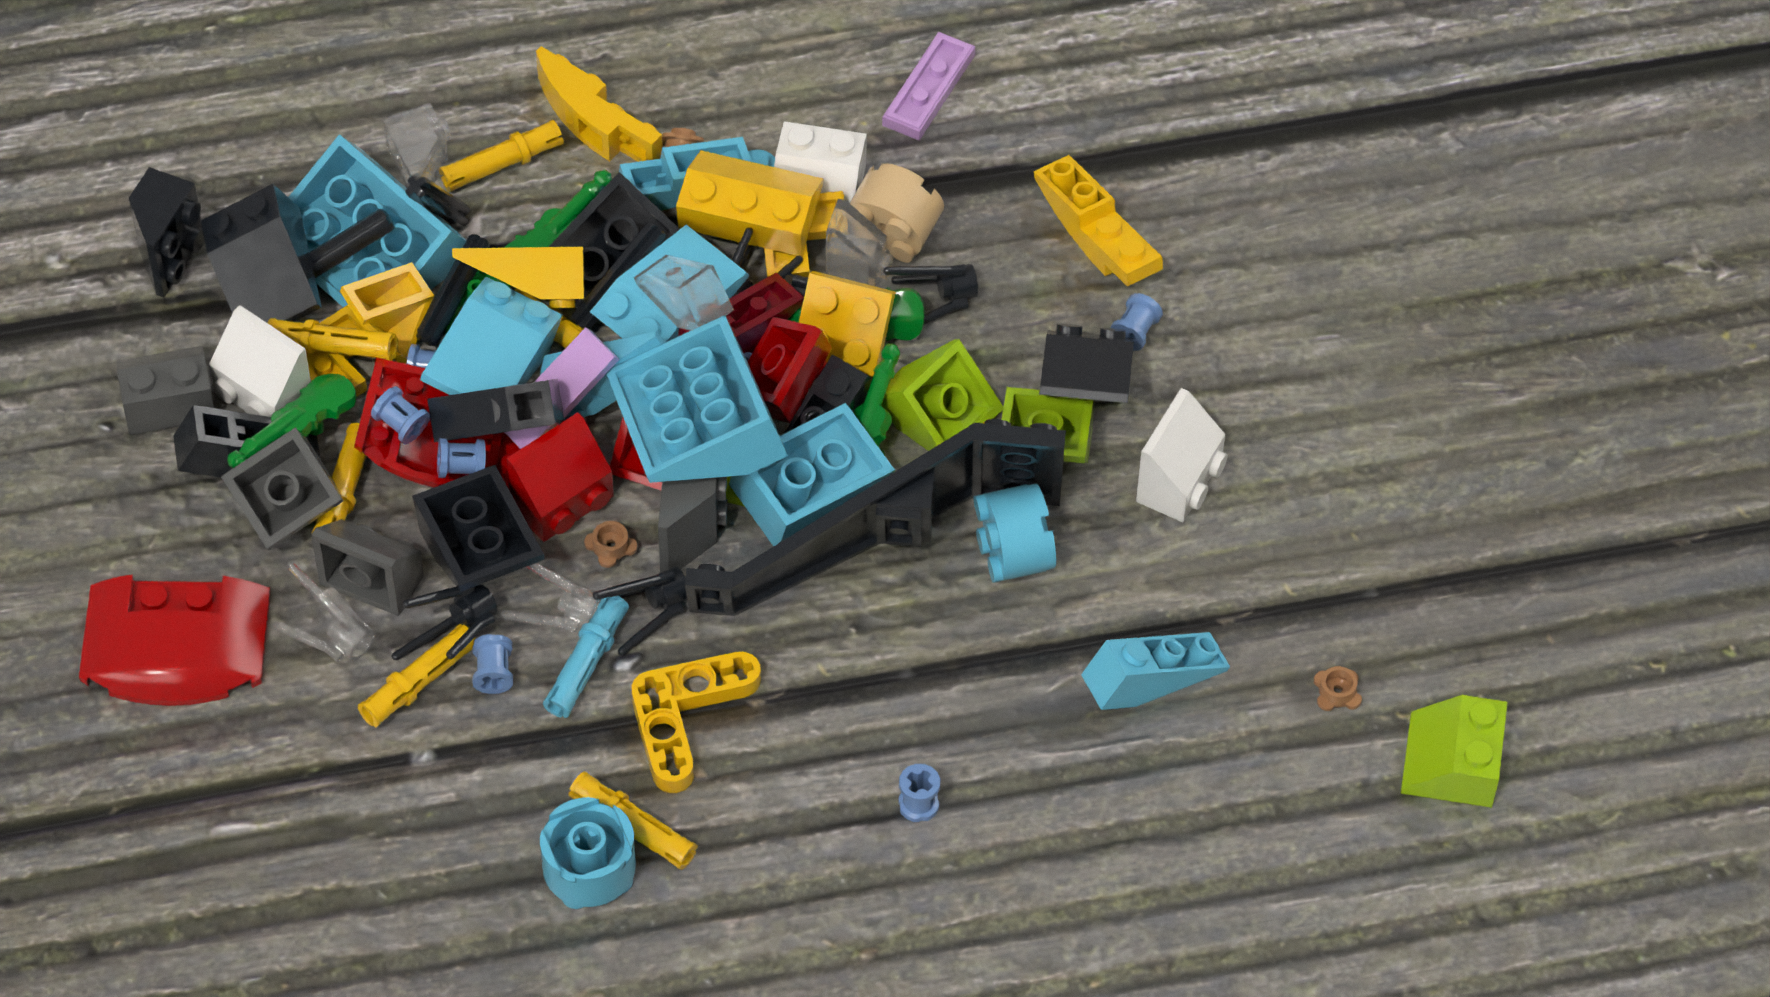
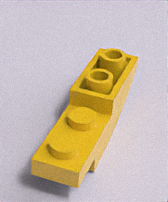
M542 46L536 50L537 73L542 90L552 109L578 139L609 162L619 152L626 154L637 162L661 158L663 148L662 134L653 125L646 122L643 123L627 114L619 105L607 102L606 84L598 76L584 72L572 65L564 56L554 54Z
M1070 155L1033 171L1038 186L1058 219L1104 276L1114 273L1128 287L1163 270L1162 256L1116 212L1115 199Z

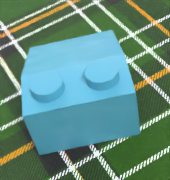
M686 224L618 277L590 313L621 338L656 331L665 342H668L678 337L680 326L732 298L750 275Z
M485 277L468 297L423 371L420 381L448 395L526 384L543 362L544 355L549 354L563 314L548 308L542 302L534 301L510 289L504 283Z
M844 403L781 435L780 438L787 451V457L749 475L731 476L729 485L771 544L775 546L894 473L895 469L848 405Z

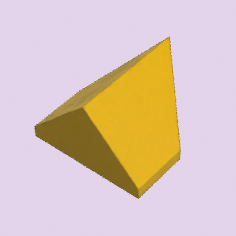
M412 262L344 285L340 289V293L367 331L392 332L397 335L398 347L394 359L404 364L407 363L411 344H416L418 340L416 337L417 329L434 298V294Z

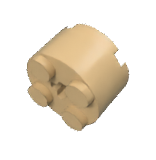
M881 164L878 170H874L873 166L868 170L845 212L846 219L854 230L851 237L862 247L872 249L876 244L888 249L890 254L897 260L909 263L921 251L944 210L942 197L935 189L932 194L927 192L921 186L924 179L906 168L893 164Z

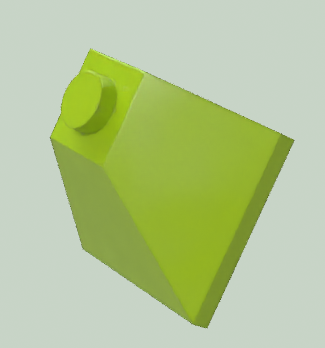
M954 339L902 367L895 374L894 379L890 380L882 406L891 414L895 427L927 451L973 423H983L986 420L995 418L1003 410L1002 403L960 339Z

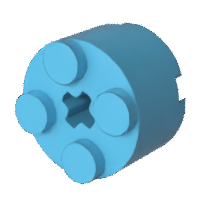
M1026 484L974 496L977 518L979 521H983V527L976 529L977 542L982 555L990 554V557L987 558V563L993 583L1046 572V570L1056 567V548L1053 530L1048 531L1045 517L1049 516V512L1038 484Z
M590 797L573 799L555 808L549 815V821L544 829H542L540 835L542 870L549 889L562 900L564 905L572 909L600 906L615 900L623 893L629 891L633 884L636 859L633 827L627 815L615 805L612 808L599 803V799Z

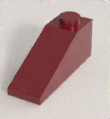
M776 272L680 326L678 337L725 315L743 353H753L772 318L776 317L785 320L790 318L803 305L804 296Z

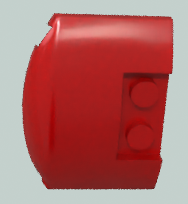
M376 357L354 448L361 454L363 452L370 460L384 470L404 480L429 488H434L469 475L447 474L446 478H438V442H434L431 420H429L423 432L409 444H403L398 439L399 434L383 420L376 421L372 418L371 410L376 401L385 391L395 386L402 390V397L418 410L425 409L428 413L427 399L448 396V394L420 381L425 368ZM505 432L448 440V443L475 444L477 439H484L486 448L485 468L496 465L508 489H510L507 457L520 450V448Z
M133 574L90 585L79 671L80 682L89 686L90 678L107 688L109 696L135 703L164 706L201 704L229 697L227 690L233 689L250 679L251 686L254 688L262 684L271 596L270 587L229 576H223L222 582L134 581Z

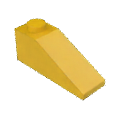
M583 247L452 248L453 258L538 299H549V308H575V299H584Z

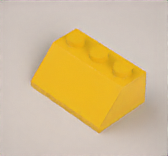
M700 150L687 168L676 204L678 228L681 229L687 224L697 233L740 242L745 229L749 227L753 229L749 245L802 256L824 178Z

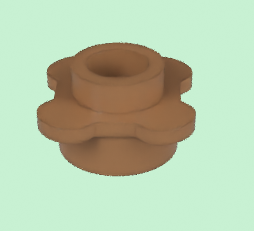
M673 128L671 132L662 134V143L665 147L704 142L702 137L696 136L695 131L686 128Z
M606 521L599 524L593 533L588 534L584 540L585 548L593 551L599 557V564L605 568L615 566L617 560L625 555H633L637 551L636 540L628 538L627 529L617 521ZM609 543L615 544L613 547L607 546Z
M1341 666L1331 667L1326 671H1319L1314 677V684L1319 688L1320 694L1317 699V705L1324 711H1331L1334 707H1347L1351 710L1357 709L1362 702V696L1357 693L1358 674ZM1334 688L1341 689L1342 692L1337 693L1334 691Z

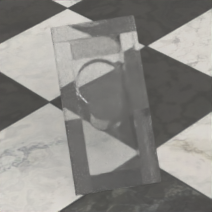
M427 103L383 118L386 145L407 188L410 186L407 180L413 175L417 178L424 176L435 183L439 176V167L444 166L448 160L446 142L451 140L450 129L444 116L438 118L431 104Z
M838 199L826 231V274L878 287L881 279H888L889 275L884 274L883 269L887 266H892L893 255L887 254V235L848 201Z
M665 255L634 277L637 286L678 328L692 331L721 316H726L734 310L713 265Z

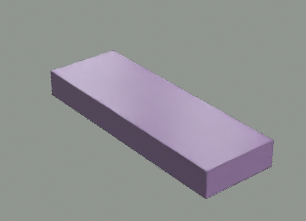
M938 32L884 113L882 126L920 141L974 58L975 46Z
M585 327L535 382L558 379L565 418L620 359L590 329ZM558 424L505 433L521 449Z

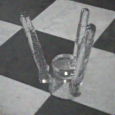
M288 563V570L335 618L327 630V635L331 637V644L279 621L273 624L274 629L327 653L337 662L341 661L344 656L351 661L362 657L375 640L373 630L359 618L334 587H330L327 590L329 596L333 599L332 601L295 563Z
M538 562L526 568L564 590L558 603V610L564 612V617L509 610H497V613L494 615L496 619L562 627L576 633L579 624L589 623L601 599L595 600L593 598L594 590L579 584L577 585Z

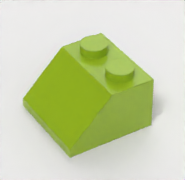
M1006 388L1001 420L1008 421L1012 426L1030 427V425L1035 423H1046L1055 426L1057 430H1064L1066 434L1063 461L1088 463L1093 432L1094 400L1039 395L1040 390Z
M1460 695L1411 711L1400 794L1492 808L1499 782L1508 702Z

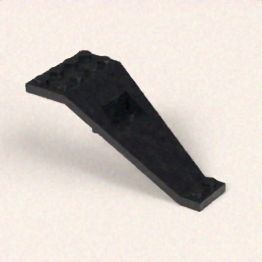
M989 419L985 423H973L733 572L725 571L724 567L715 564H701L698 566V569L687 568L685 589L689 611L736 616L879 544L921 547L922 542H931L933 518L974 498L975 495L1036 483L1042 491L1046 505L1060 506L1066 431L1057 430L1055 426L1046 423H1035L1030 425V427L1012 426L1010 422L1001 419Z

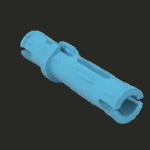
M620 596L601 599L589 623L583 624L579 630V640L576 647L566 661L554 686L543 701L544 708L551 714L560 718L562 716L564 718L569 717L575 702L595 670L598 661L604 652H608L613 646V636L616 629L629 610L628 603Z

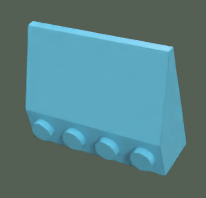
M339 134L288 197L300 208L309 252L378 209H383L389 214L394 228L388 234L315 278L316 284L342 307H345L348 304L340 293L342 286L412 262L430 290L445 280L456 260L452 257V248H462L466 239L441 217L406 195L405 190L407 188L361 148Z
M725 315L621 363L606 373L650 483L749 475L788 456L746 357Z

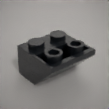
M149 167L129 196V203L140 254L156 295L164 298L172 285L178 284L182 279L186 263L192 254L199 252L205 240L200 214L201 204L198 202L195 183Z

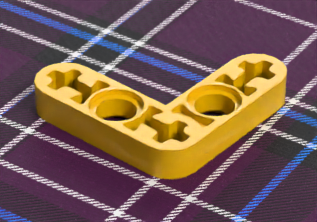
M744 651L732 652L649 670L639 674L634 679L631 685L632 704L653 781L659 789L667 793H679L686 790L694 779L693 758L680 712L753 695L761 684L760 663L755 656ZM742 669L743 673L747 675V679L739 680L734 671ZM716 673H720V679L723 681L721 686H716ZM699 676L706 679L709 685L703 691L692 692L685 688L684 683L691 677ZM654 688L659 699V709L653 711L650 697L646 694V690ZM668 724L675 729V733L668 739L659 740L650 734V730L655 725ZM673 753L675 766L680 773L675 776H671L670 771L667 770L666 755Z

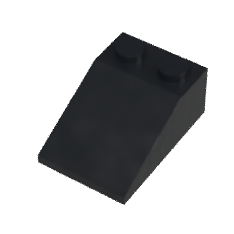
M619 172L549 247H583L585 299L648 222H653L665 232V239L660 245L680 229ZM575 299L576 309L580 306L584 299Z
M274 184L201 220L207 254L232 314L241 305L266 323L270 318L294 322L322 308L300 208Z
M1057 324L1056 331H1047L1039 395L1128 403L1134 338H1125L1126 330L1100 328V334L1094 335L1082 333L1083 326Z
M496 465L412 496L420 532L435 561L460 592L545 560L542 549Z

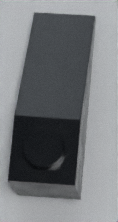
M193 405L173 435L178 471L221 477L233 469L228 465V455L235 450L239 451L247 438H251L269 425L271 417ZM309 434L306 438L320 458L317 435Z

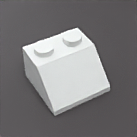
M784 121L774 167L824 178L821 193L843 191L846 211L863 181L866 168L867 134ZM847 221L848 230H851L852 227Z
M241 305L233 311L209 363L213 391L222 401L228 404L233 402L248 414L271 417L274 412L283 408L287 403L301 396L300 389L305 388L311 382L306 349Z
M1183 388L1179 390L1141 451L1136 502L1180 522L1185 521L1192 508L1198 510L1202 506L1208 492V481L1212 476L1215 478L1220 476L1228 458V454L1223 452L1225 433L1193 395Z

